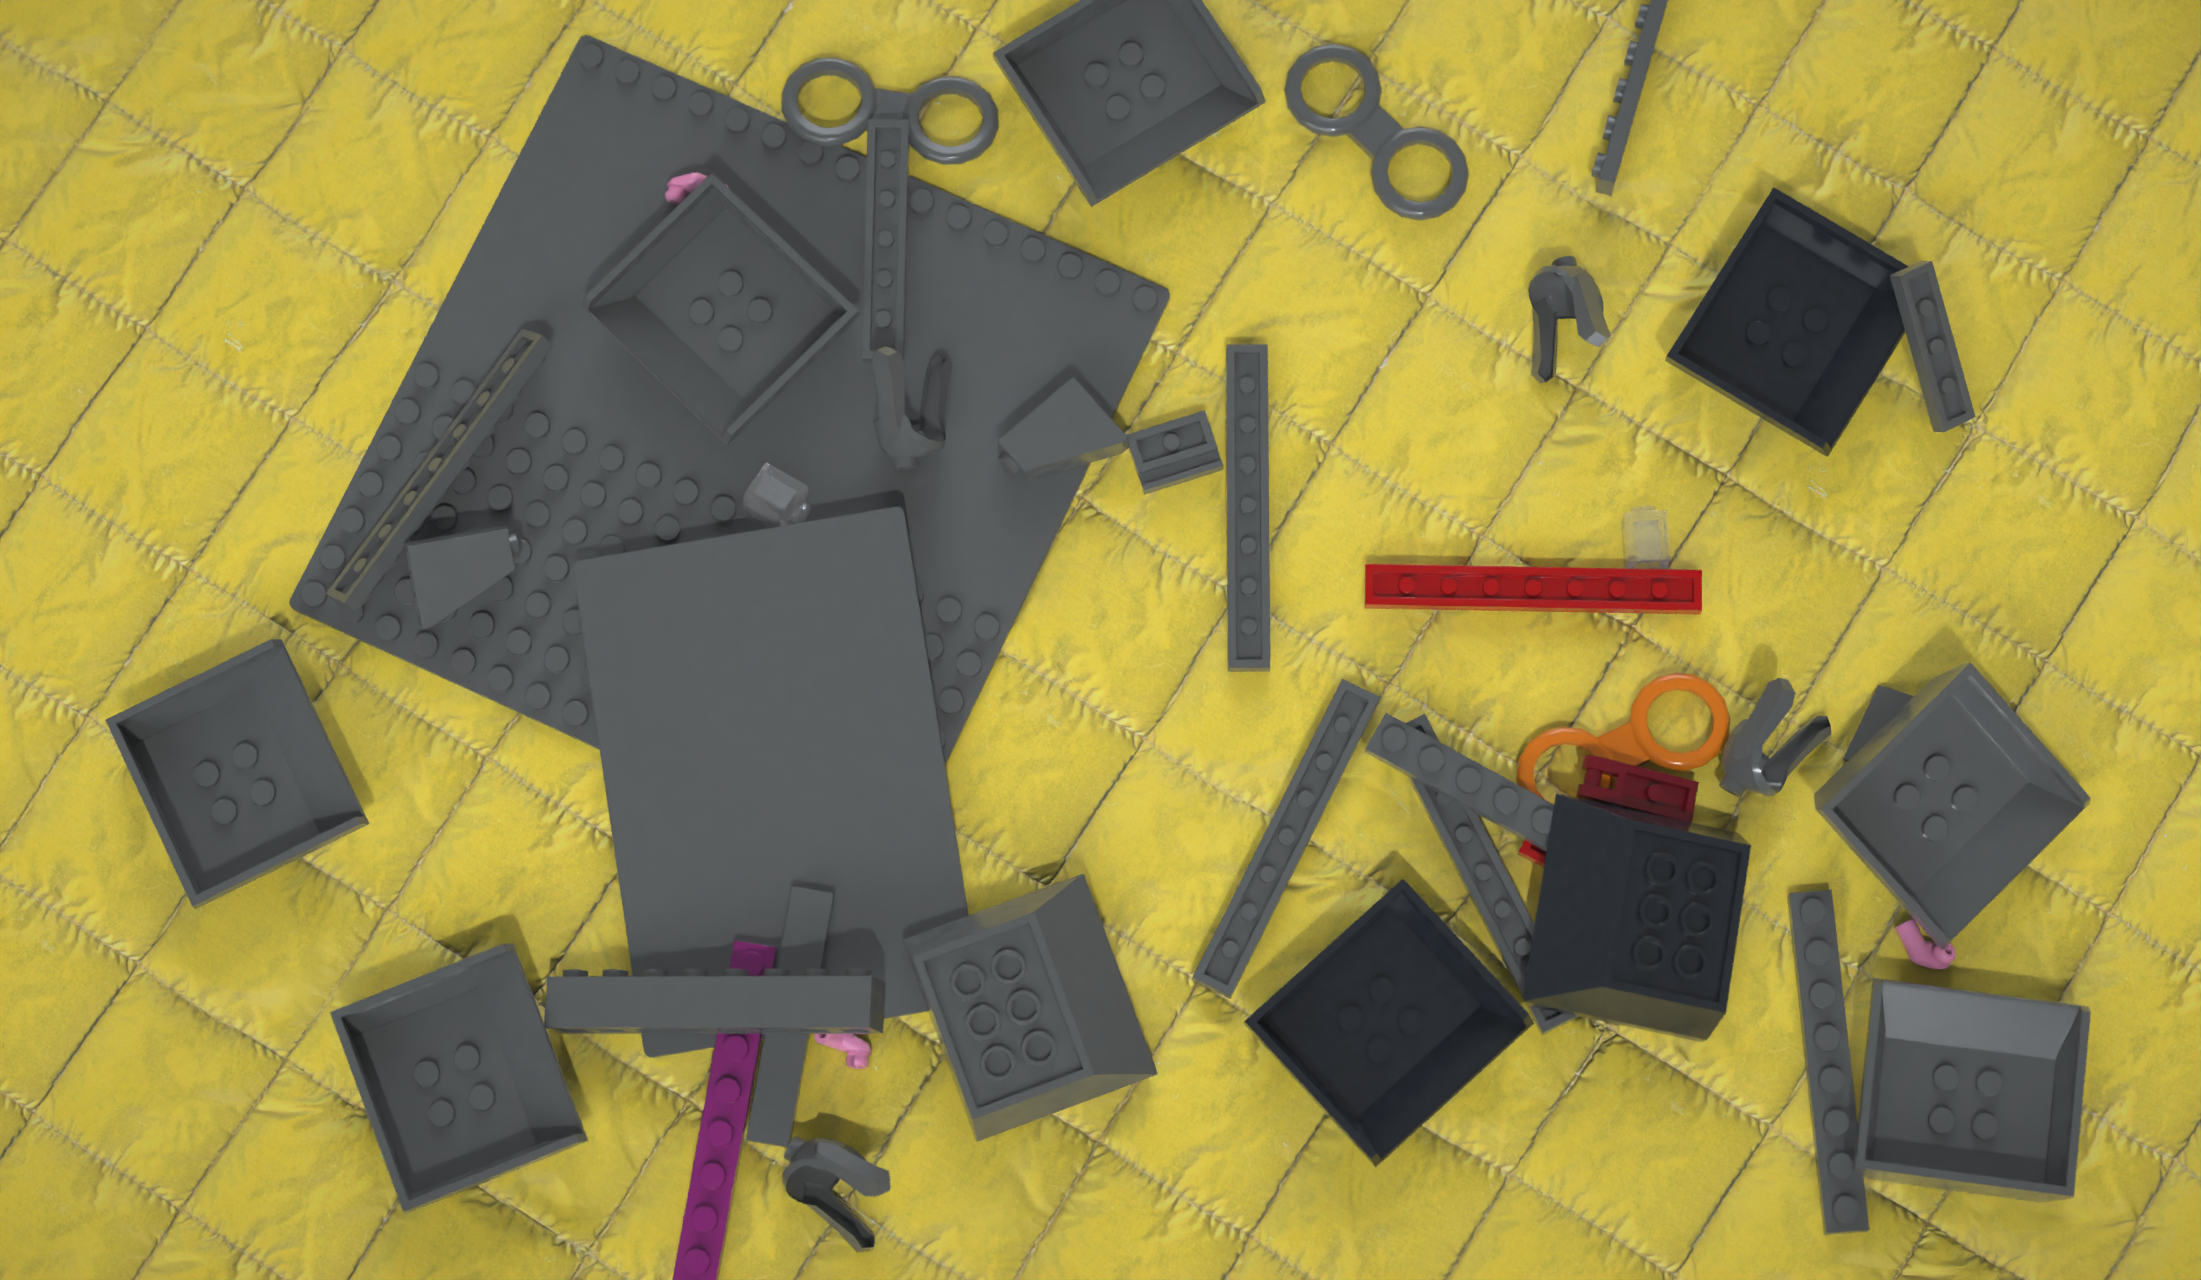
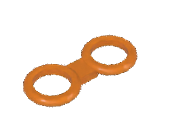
M1675 672L1656 677L1638 693L1631 706L1630 722L1599 737L1583 729L1563 726L1544 731L1530 741L1518 760L1517 784L1545 799L1537 790L1535 784V764L1539 757L1547 750L1563 744L1577 746L1593 756L1638 767L1650 761L1664 769L1678 771L1702 767L1719 755L1728 739L1730 716L1725 699L1711 683L1693 674ZM1676 690L1690 692L1701 698L1709 708L1713 720L1712 733L1707 742L1697 750L1686 753L1670 752L1658 745L1650 735L1647 725L1648 710L1653 701L1664 693ZM1602 774L1600 787L1610 789L1612 776Z

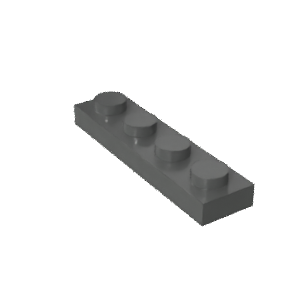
M1920 261L1890 275L1933 432L1944 433L1976 416L1933 262Z

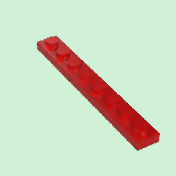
M1365 564L1364 609L1701 615L1702 570Z

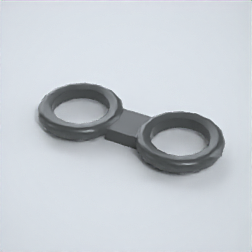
M1333 43L1313 47L1298 57L1288 71L1284 87L1288 109L1300 125L1314 134L1329 137L1347 135L1373 160L1371 168L1373 188L1386 208L1400 217L1421 221L1440 217L1456 206L1466 191L1469 177L1465 154L1454 139L1440 130L1421 126L1403 129L1379 106L1382 94L1379 73L1367 56L1353 47ZM1338 62L1346 64L1357 71L1363 80L1365 95L1364 100L1356 111L1346 117L1331 119L1321 117L1308 108L1302 98V81L1308 72L1319 64ZM1420 144L1433 147L1441 152L1450 163L1452 172L1451 184L1436 199L1426 202L1410 201L1397 194L1391 186L1387 172L1389 163L1396 153L1408 146Z
M838 57L817 58L798 67L788 77L781 93V111L790 129L803 140L820 146H840L858 139L865 131L868 132V119H909L910 146L927 160L942 165L964 164L979 158L993 144L999 129L998 109L991 95L978 83L960 76H939L922 83L910 94L875 88L870 76L855 63ZM837 76L848 80L857 88L862 104L858 114L849 123L839 127L823 128L812 124L802 115L797 105V99L802 88L818 77ZM948 94H956L968 98L978 107L982 115L983 124L979 133L970 142L960 146H943L932 142L924 135L919 125L921 110L931 99Z

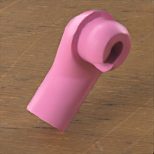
M693 172L673 177L667 183L669 189L665 193V199L667 202L678 206L708 176Z
M1914 919L1904 922L1895 928L1910 960L1915 964L1934 970H1941L1947 968L1956 957L1954 947L1949 943L1941 950L1935 942L1924 940Z
M814 1034V1038L818 1043L848 1053L846 1057L848 1067L853 1069H865L868 1067V1058L872 1055L869 1044L853 1034Z

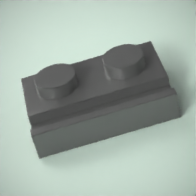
M1205 410L1126 435L1128 437L1129 451L1144 495L1223 470V463L1220 459Z

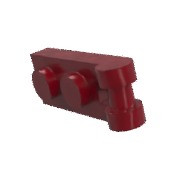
M1585 755L1583 757L1581 769L1585 771L1583 784L1578 785L1576 798L1692 823L1699 782L1599 756ZM1602 774L1612 776L1610 789L1600 787Z

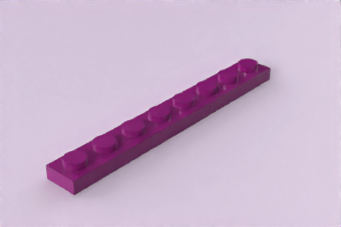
M734 940L729 969L749 971V976H764L765 969H775L778 948ZM717 1034L672 1280L719 1279L763 1034Z

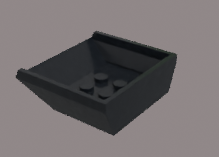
M1773 187L1667 354L1665 361L1828 457L1905 334L1890 275L1909 266Z
M1556 793L1523 1002L1532 1007L1699 1042L1706 1041L1726 1014L1751 845L1737 832Z
M1404 879L1397 883L1244 1021V1025L1375 1167L1383 1162L1534 1024L1530 1014Z

